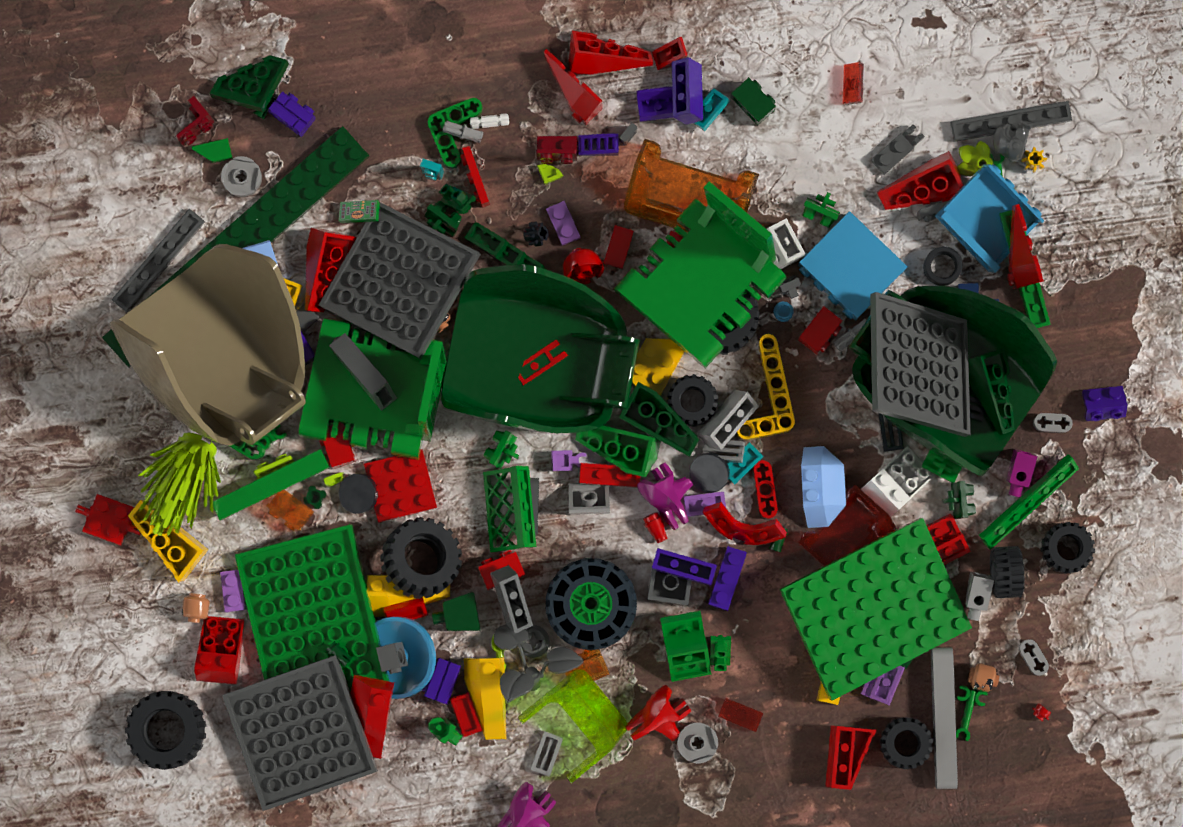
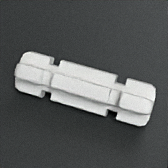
M508 114L470 118L472 129H478L480 126L482 128L496 127L498 124H501V126L509 125Z

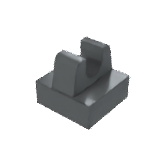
M793 275L786 278L778 289L782 293L787 292L788 297L793 299L798 296L796 287L800 286L801 283L799 278Z

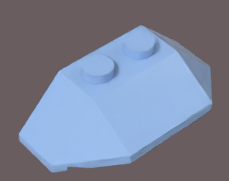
M824 446L804 447L801 472L803 508L807 527H829L846 506L844 464Z

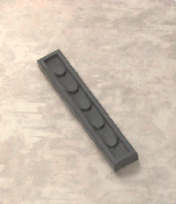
M1069 101L951 121L950 126L953 141L957 142L994 135L998 126L1002 124H1010V129L1014 131L1019 123L1025 122L1031 125V129L1071 122L1072 115Z
M189 208L112 298V301L128 313L203 226L205 221Z

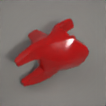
M664 685L653 693L646 702L645 707L626 724L625 728L630 731L643 723L630 735L633 740L656 730L671 741H675L680 733L675 721H680L691 712L688 705L685 706L687 703L683 698L671 705L668 700L671 697L672 690L667 685Z

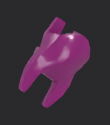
M664 462L659 465L661 471L658 468L651 471L657 481L653 484L651 481L643 479L637 484V487L644 499L657 508L667 524L673 530H676L679 526L672 511L683 524L689 522L680 500L693 486V483L686 477L674 480L673 472Z
M524 782L516 791L511 801L510 809L503 816L497 827H508L509 825L510 827H550V824L543 815L549 813L556 804V801L552 797L549 799L551 794L546 790L538 799L532 796L533 785Z

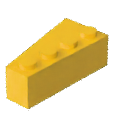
M144 499L140 500L128 517L148 540L153 550L158 553L178 583L185 581L209 549L182 527H180L179 533H175L173 526L169 536H167L169 527L164 529L161 536L154 534L153 529L155 525L149 524L155 509L151 511L147 520L143 521L151 502L148 501L143 510L139 511L140 506L144 502Z

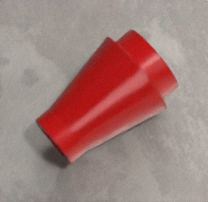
M654 512L643 518L644 526L657 543L668 539L662 515L659 516L658 512Z

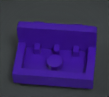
M672 86L636 91L640 122L673 118Z
M1123 386L1082 391L1086 409V421L1126 417L1128 404Z

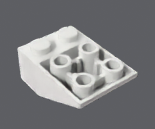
M787 218L767 228L773 236L776 254L774 264L778 268L783 269L804 258L805 252Z
M907 446L861 490L889 519L935 475L921 468L923 462Z

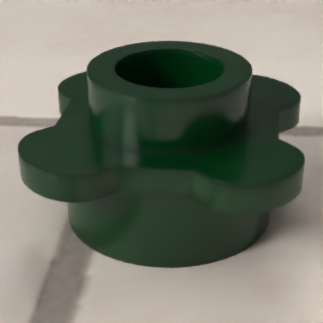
M310 486L306 497L303 498V502L307 505H313L315 509H320L323 499L327 497V493L324 490L316 489L315 486Z

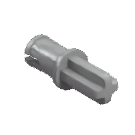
M446 121L443 125V132L458 136L460 140L464 138L480 144V139L483 137V131L469 128L466 124L462 126Z
M863 319L852 329L848 328V332L834 341L835 347L842 351L849 346L867 320Z

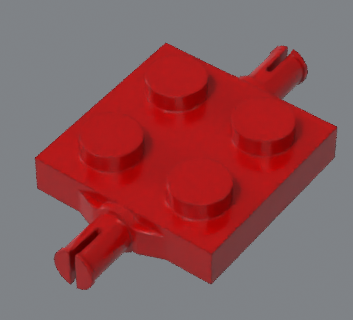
M97 494L90 508L79 504L76 508V513L86 516V522L82 530L83 533L119 546L122 545L124 537L129 532L141 535V532L137 531L138 528L132 524L131 519L128 517L135 507Z

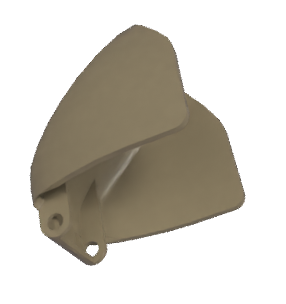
M227 244L216 245L203 254L187 270L120 319L115 318L110 322L112 331L129 364L143 384L184 425L212 441L230 446L241 440L253 445L306 403L301 392L305 379V359L298 316L278 265L272 258L266 255Z

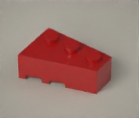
M831 725L825 787L852 789L876 730Z

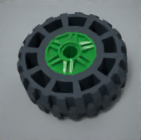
M583 558L573 561L560 569L553 580H551L545 599L546 614L555 633L566 643L586 650L603 649L618 642L632 626L637 610L636 593L626 573L615 564L599 558ZM588 599L596 600L597 606L594 609H588L585 606Z

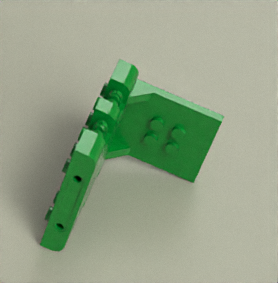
M710 181L704 186L708 203L707 207L699 200L694 199L677 218V222L689 232H685L676 225L673 229L683 239L678 242L673 236L667 235L665 237L675 248H672L663 239L659 238L649 250L661 263L651 255L647 257L648 262L654 265L656 269L651 272L646 266L640 265L638 268L647 276L646 279L632 268L614 288L617 294L705 369L724 349L723 345L710 333L713 332L721 340H724L726 336L716 326L722 323L728 330L732 331L734 328L724 317L726 316L741 329L751 316L738 302L749 310L753 307L743 296L748 292L754 299L759 301L761 296L752 288L754 286L764 296L769 298L786 279L784 272L774 264L776 254L772 233Z
M324 318L305 398L306 403L303 407L299 425V436L326 441L330 423H333L331 437L333 438L338 434L339 423L346 425L343 432V440L349 439L351 427H353L351 447L367 450L370 431L372 430L371 445H376L378 433L382 432L385 433L383 447L388 448L392 434L394 435L391 447L392 455L419 460L422 441L431 442L447 364L443 341L433 339L422 359H419L405 351H396L397 347L391 345V349H388L389 343L373 335L372 345H369L371 333L367 331L364 336V343H357L359 329H354L351 340L386 379L397 397L395 401L381 411L329 346L336 337L344 333L348 337L350 336L351 323Z

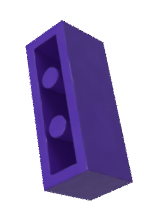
M689 57L673 61V118L686 125L702 121V65Z
M727 546L711 593L709 606L728 611L747 552Z
M657 548L652 565L653 570L708 586L712 585L717 567L715 564Z

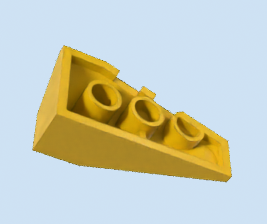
M367 575V593L374 617H386L383 607L416 598L412 594L409 597L403 595V590L401 589L396 591L393 588L395 584L392 581L390 583L387 582L386 577L388 575ZM450 585L437 595L434 594L429 598L423 596L425 605L450 597Z
M504 657L464 658V680L486 740L506 739V703L500 689V678L505 673Z

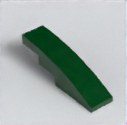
M476 221L464 237L504 265L525 264L544 269L541 263Z

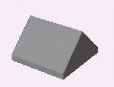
M569 483L570 515L610 513L609 486Z

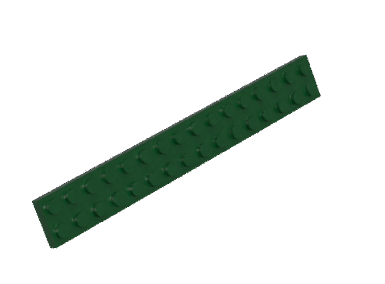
M342 126L147 298L187 270L203 254L216 245L227 244L245 248L268 240L272 243L370 157L369 154ZM112 329L109 330L102 337L103 340L130 368L131 365Z

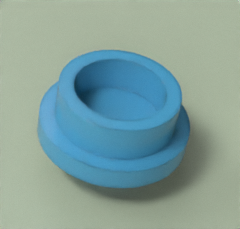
M783 301L776 304L773 313L777 320L786 322L792 318L794 310L790 303Z

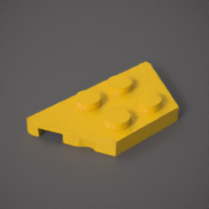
M646 338L637 353L632 380L633 384L636 386L640 382L661 396L685 351L671 339Z

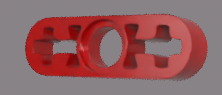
M760 460L753 468L758 508L763 518L771 519L778 511L772 467L769 462ZM760 464L768 467V471L765 472V478L770 477V481L763 480L758 482V478L762 479L761 472H757ZM762 484H768L771 487L769 495H762L759 489ZM773 497V501L769 500V506L773 507L774 511H771V515H767V512H763L766 502H761L760 498L768 499Z

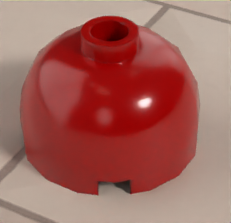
M576 248L565 258L563 273L564 276L585 285L591 283V278L596 276L598 279L604 273V266L598 254L593 250Z

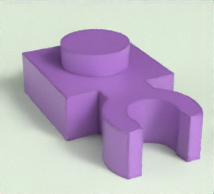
M572 450L551 451V470L573 471V465L580 468L579 458L586 456V453H578L572 456Z

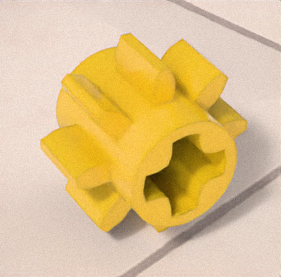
M1033 147L1032 152L1027 150L1024 152L1027 157L1022 158L1021 162L1026 164L1025 170L1029 168L1035 173L1037 168L1041 170L1044 168V165L1041 164L1047 161V158H1043L1042 155L1044 150L1039 152ZM1032 156H1034L1035 160H1038L1036 164H1034L1033 160H1030Z

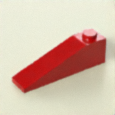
M573 30L571 32L570 72L572 71L579 75H591L653 66L651 51L632 45H625L623 47L612 39H609L608 42L597 39L598 35Z
M546 49L544 57L573 113L572 117L579 124L583 122L587 125L603 109L602 100L584 82L580 85L576 75L572 71L566 72V67Z
M948 151L927 161L877 191V194L885 210L897 209L916 204L926 205L931 202L949 201L964 186V183Z
M1020 204L1012 206L1009 254L1010 274H1007L1009 285H1013L1014 289L1044 281L1037 255L1034 256L1031 253L1032 240L1028 235H1025L1027 225Z
M310 228L306 247L305 310L324 313L325 309L320 307L319 304L356 240L355 236L325 229Z
M354 675L351 696L374 758L381 759L395 682Z

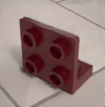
M195 96L191 97L188 102L191 104L189 107L190 111L197 119L175 136L183 146L193 144L197 140V136L202 132H208L215 122Z
M537 136V161H541V164H552L553 161H561V164H573V161H577V136Z

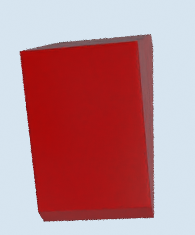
M678 37L652 51L657 70L672 67L673 61L688 57L682 37Z

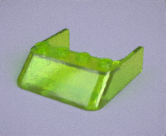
M577 669L570 673L518 716L520 722L524 724L547 704L558 703L593 744L596 751L566 775L570 783H573L606 756L627 731L625 728L627 725L625 718L590 675L582 669Z

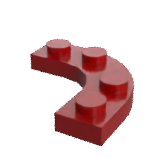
M722 502L706 506L703 509V514L712 526L730 540L735 538L745 541L744 544L762 545L786 538L787 532L777 519L750 525L737 521Z

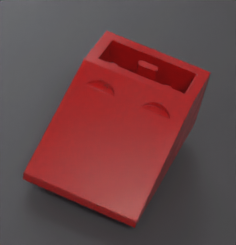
M208 616L206 619H203L194 667L196 681L237 685L244 619Z

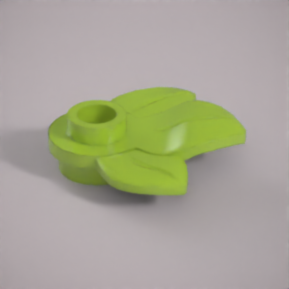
M979 141L976 147L971 145L959 147V155L963 162L957 168L961 175L973 176L981 168L979 164L983 161L987 164H993L990 158V148L985 142Z

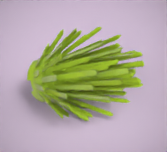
M184 433L182 437L179 436L177 442L150 454V456L156 458L163 454L165 455L138 475L148 477L155 470H158L155 476L141 489V493H143L156 480L139 508V511L143 510L156 491V495L143 521L147 520L151 511L155 509L149 524L155 525L153 529L154 534L161 536L164 529L169 527L167 531V536H169L173 526L175 533H179L185 513L188 516L187 523H190L189 526L192 529L203 481V505L205 508L207 507L208 495L210 511L213 513L214 495L218 497L216 480L221 483L215 461L217 448L212 442L208 444L201 440L203 436L199 434Z

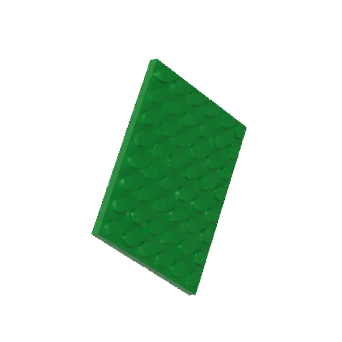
M918 518L780 588V592L831 701L972 628L923 518Z
M352 525L235 554L264 680L332 657V655H328L329 652L326 649L335 641L340 643L339 646L353 657L345 667L341 665L350 693L354 675L389 681L387 671H381L376 650L377 647H381L367 593V585Z

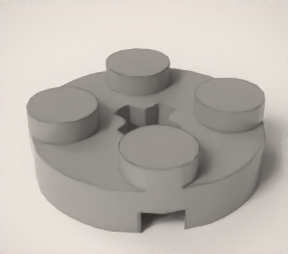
M239 156L224 165L221 172V180L225 189L232 195L247 197L255 194L260 187L262 173L259 166L252 159ZM241 172H244V175L247 176L243 182H239V179L236 178Z
M695 722L685 726L679 733L677 746L680 754L687 761L699 764L709 761L714 756L718 747V738L711 727ZM695 737H698L699 740L703 739L704 743L701 744L700 749L692 746Z

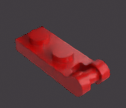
M558 340L553 341L524 361L523 366L545 352L551 363L525 380L519 374L518 378L523 386L568 356L565 351L554 358L549 351L560 345ZM533 362L531 364V369H538V363Z

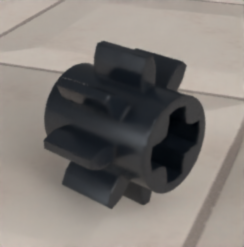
M529 222V227H526L523 232L524 239L529 243V246H542L543 241L548 238V229L542 222Z

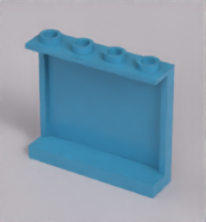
M984 164L935 217L988 272L996 273L1001 268L999 264L1009 254L999 213L1010 211L1012 206L1020 204L1027 225L1026 234L1038 223H1043L1044 220L1040 217L1042 215L1037 208L1031 207L1027 203L1028 199L1022 193H1017L1014 189V184L1009 179H1004L1000 175L1001 171L994 164Z
M850 211L798 264L800 267L799 271L806 278L810 276L815 281L813 283L814 286L821 292L824 290L829 295L828 299L834 305L839 304L844 309L842 311L843 314L850 320L853 318L855 321L871 305L870 294L874 292L882 294L908 267Z

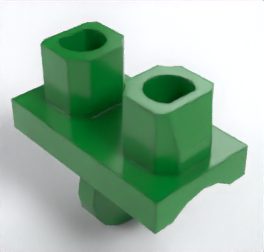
M827 192L825 197L820 194L816 197V200L823 203L807 197L804 203L803 217L813 220L816 211L824 215L820 224L830 228L834 220H837L840 212L826 206L827 204L834 207L836 203L829 199L831 193Z
M496 430L492 440L499 444L496 450L488 447L483 456L489 460L490 464L501 469L505 462L510 463L512 457L515 459L519 458V455L515 453L518 446L514 444L518 437L509 431L502 432Z
M929 450L921 468L953 484L962 467L944 459Z
M711 636L710 665H714V671H726L727 666H730L731 636Z
M434 717L428 723L429 731L444 744L449 741L456 746L462 737L455 730L456 726L446 718Z

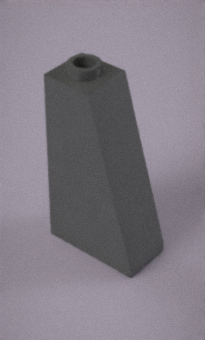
M346 333L333 340L329 345L333 353L381 411L397 399L386 379Z

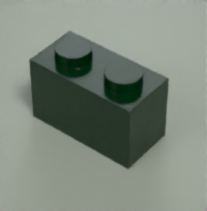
M748 77L731 93L730 98L758 126L775 111L776 102L769 94L765 95L761 91L762 87L755 79L752 81Z

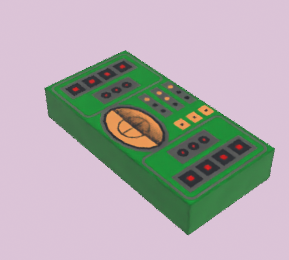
M378 200L340 202L339 222L378 221L380 202Z

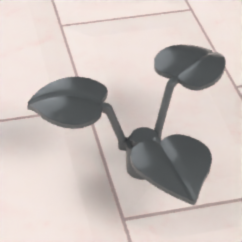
M505 624L498 627L494 634V643L498 648L512 650L516 646L518 647L524 671L521 673L517 670H509L500 678L501 693L507 703L530 691L538 690L540 688V678L544 677V671L547 666L551 673L560 674L579 667L584 663L583 659L569 648L558 647L548 652V661L544 662L539 672L535 667H527L521 646L522 643L528 641L526 630L515 634Z

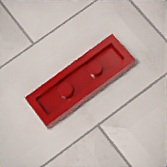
M470 146L462 148L464 154L460 155L463 165H468L470 173H467L470 185H475L476 191L473 194L476 198V203L481 202L482 208L489 206L490 203Z
M580 463L579 484L638 488L637 484L640 482V476L625 473L616 465Z

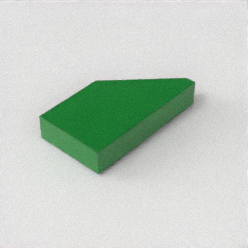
M228 138L192 146L194 152L212 163L233 159Z

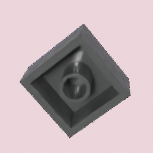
M652 569L647 600L688 606L692 581Z

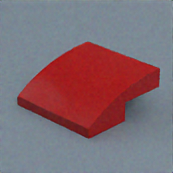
M951 513L926 525L944 565L971 552Z

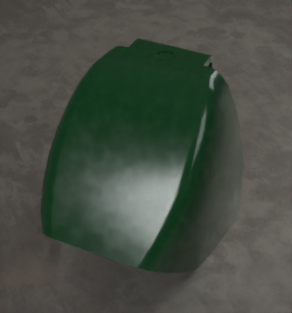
M525 264L473 270L464 282L458 303L442 385L441 402L445 408L496 424L526 430L558 434L578 433L600 428L611 418L613 408L627 409L640 340L626 336L627 328L625 322L612 305L587 286L569 277ZM558 340L560 345L549 351L554 358L565 351L568 356L523 386L518 378L519 374L525 380L551 363L545 352L525 366H523L524 361L553 341ZM533 362L538 363L539 367L537 370L531 369Z
M917 286L906 290L901 296L891 290H887L885 295L966 319L968 359L1004 348L1010 374L1007 375V384L1011 386V393H1008L1009 403L1013 406L1015 430L1000 435L986 411L982 422L970 419V435L966 437L882 414L896 427L924 447L970 472L983 476L993 465L1051 379L1057 366L1055 354L1027 316L986 295L947 286ZM870 315L849 345V349L858 356L852 367L853 379L863 395L872 404ZM969 385V396L977 398ZM969 402L970 405H973V406H976V407H979V408L982 407V405H978V404ZM970 410V413L979 416L980 412Z

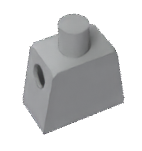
M970 571L965 597V605L969 608L968 619L979 621L981 610H988L994 579L990 575ZM976 596H981L979 601H974Z

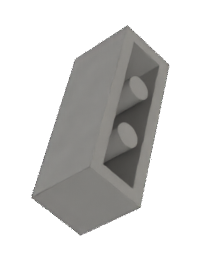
M734 390L697 435L709 448L722 450L759 405L748 392Z

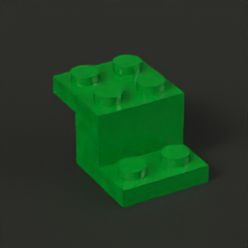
M701 611L660 618L671 682L712 675Z

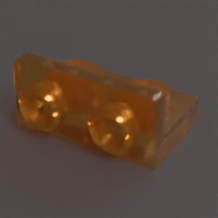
M286 490L277 493L270 504L266 505L270 509L268 513L276 519L279 517L286 521L284 525L293 532L295 529L301 531L314 514L312 509Z
M585 649L582 653L578 654L584 663L571 671L565 672L572 690L610 675L600 649Z

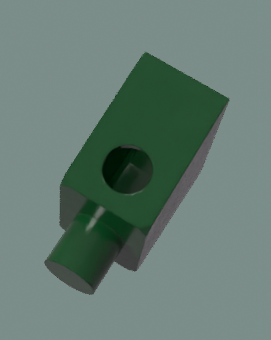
M474 592L442 603L443 611L432 613L434 625L446 623L447 631H481Z

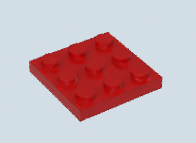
M423 449L420 450L419 460L393 456L364 464L366 475L375 482L376 491H378L377 502L374 506L378 523L437 508Z

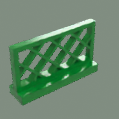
M512 466L510 468L483 472L490 553L537 547L529 466ZM508 473H511L510 485L504 480ZM492 475L498 479L494 487L491 485L490 476ZM501 484L507 488L503 496L498 492ZM510 493L513 494L512 505L506 500ZM495 495L500 499L496 507L492 501ZM503 504L509 508L505 516L500 512ZM512 513L515 515L514 525L508 520ZM496 516L502 520L498 527L494 522ZM505 524L511 529L507 536L502 532ZM514 533L517 536V545L510 540ZM498 536L504 540L500 547H497L496 543Z

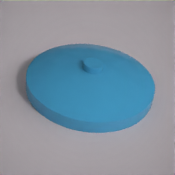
M388 617L377 621L376 627L381 646L403 642L408 666L401 667V672L390 674L387 671L389 681L395 682L392 699L415 695L428 684L436 666V651L429 633L419 623L406 617Z

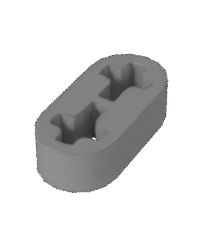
M1040 413L1033 420V426L1039 432L1066 433L1073 425L1072 419L1065 414ZM1044 417V421H1050L1051 424H1046L1044 428H1041V424H1038L1037 421ZM1063 418L1068 423V426L1061 429V425H1054V423L1060 422Z
M1033 640L1022 641L1019 645V652L1032 674L1041 676L1047 673L1049 664L1037 643ZM1026 643L1033 645L1034 648L1031 649L1033 657L1029 652H1024ZM1036 658L1038 663L1043 662L1044 666H1042V672H1040V670H1034L1036 663L1033 659Z

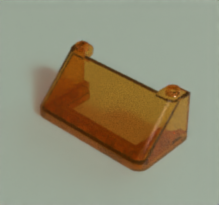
M644 139L634 164L624 201V209L628 214L672 228L678 225L685 232H689L677 222V218L694 199L699 200L707 207L708 203L704 186L709 181L745 212H748L759 177L758 173L745 170L739 173L737 180H732L661 158L662 149L660 145L654 141Z

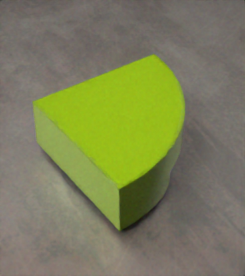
M547 164L537 165L545 185L563 177L561 171L554 166Z
M340 472L323 480L327 487H331L342 482L346 477L344 472Z

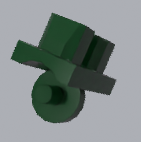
M445 184L439 191V194L443 197L440 201L460 214L467 213L471 209V202L476 200L474 195L448 184Z
M438 201L434 205L430 204L424 215L428 219L427 224L432 229L442 234L446 232L453 238L457 233L462 216L456 212H453L450 217L445 215L444 212L447 210V206L442 201Z
M965 481L951 483V490L947 491L948 498L942 499V503H948L949 511H953L954 519L968 518V516L976 514L975 504H967V496L974 495V485L965 484Z

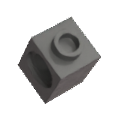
M403 642L376 648L382 672L389 671L390 674L401 672V667L408 666Z

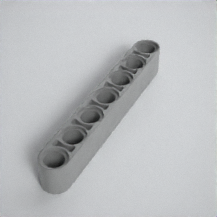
M935 647L931 649L936 789H957L953 648Z

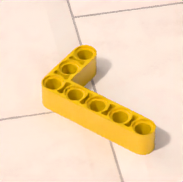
M765 334L760 338L758 348L773 415L747 420L741 427L748 426L751 429V434L743 436L740 433V429L736 432L737 437L742 441L786 433L795 424L778 343L771 334ZM769 339L772 341L773 347L765 349L762 342ZM774 359L777 361L778 366L771 369L767 366V361ZM779 379L782 382V386L780 388H773L771 380ZM783 398L786 401V406L784 408L777 407L775 400ZM788 418L791 425L788 428L782 427L780 419ZM768 422L771 430L763 432L760 429V424Z

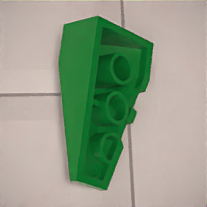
M607 426L578 432L575 438L576 441L596 452L608 462L613 463L625 473L642 477L647 476L657 460L661 441L654 437Z

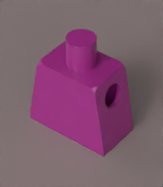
M1017 449L1013 450L1006 479L1007 482L1011 483L1009 495L1021 497L1023 486L1029 488L1038 456ZM1023 472L1022 478L1017 479V473Z

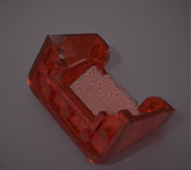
M854 485L846 491V506L832 521L830 526L823 527L818 533L815 531L805 532L798 543L824 567L895 531L896 525L885 510Z

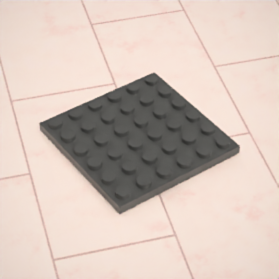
M380 202L378 221L365 223L319 306L403 351L422 359L481 254Z
M878 292L870 294L872 411L964 437L970 435L967 320Z
M336 655L222 695L263 811L378 771L342 667Z

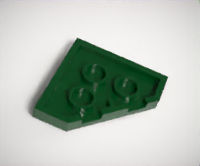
M271 55L266 56L259 63L254 65L250 63L236 69L237 72L229 76L225 74L218 77L209 94L211 98L264 112L289 63L286 59Z

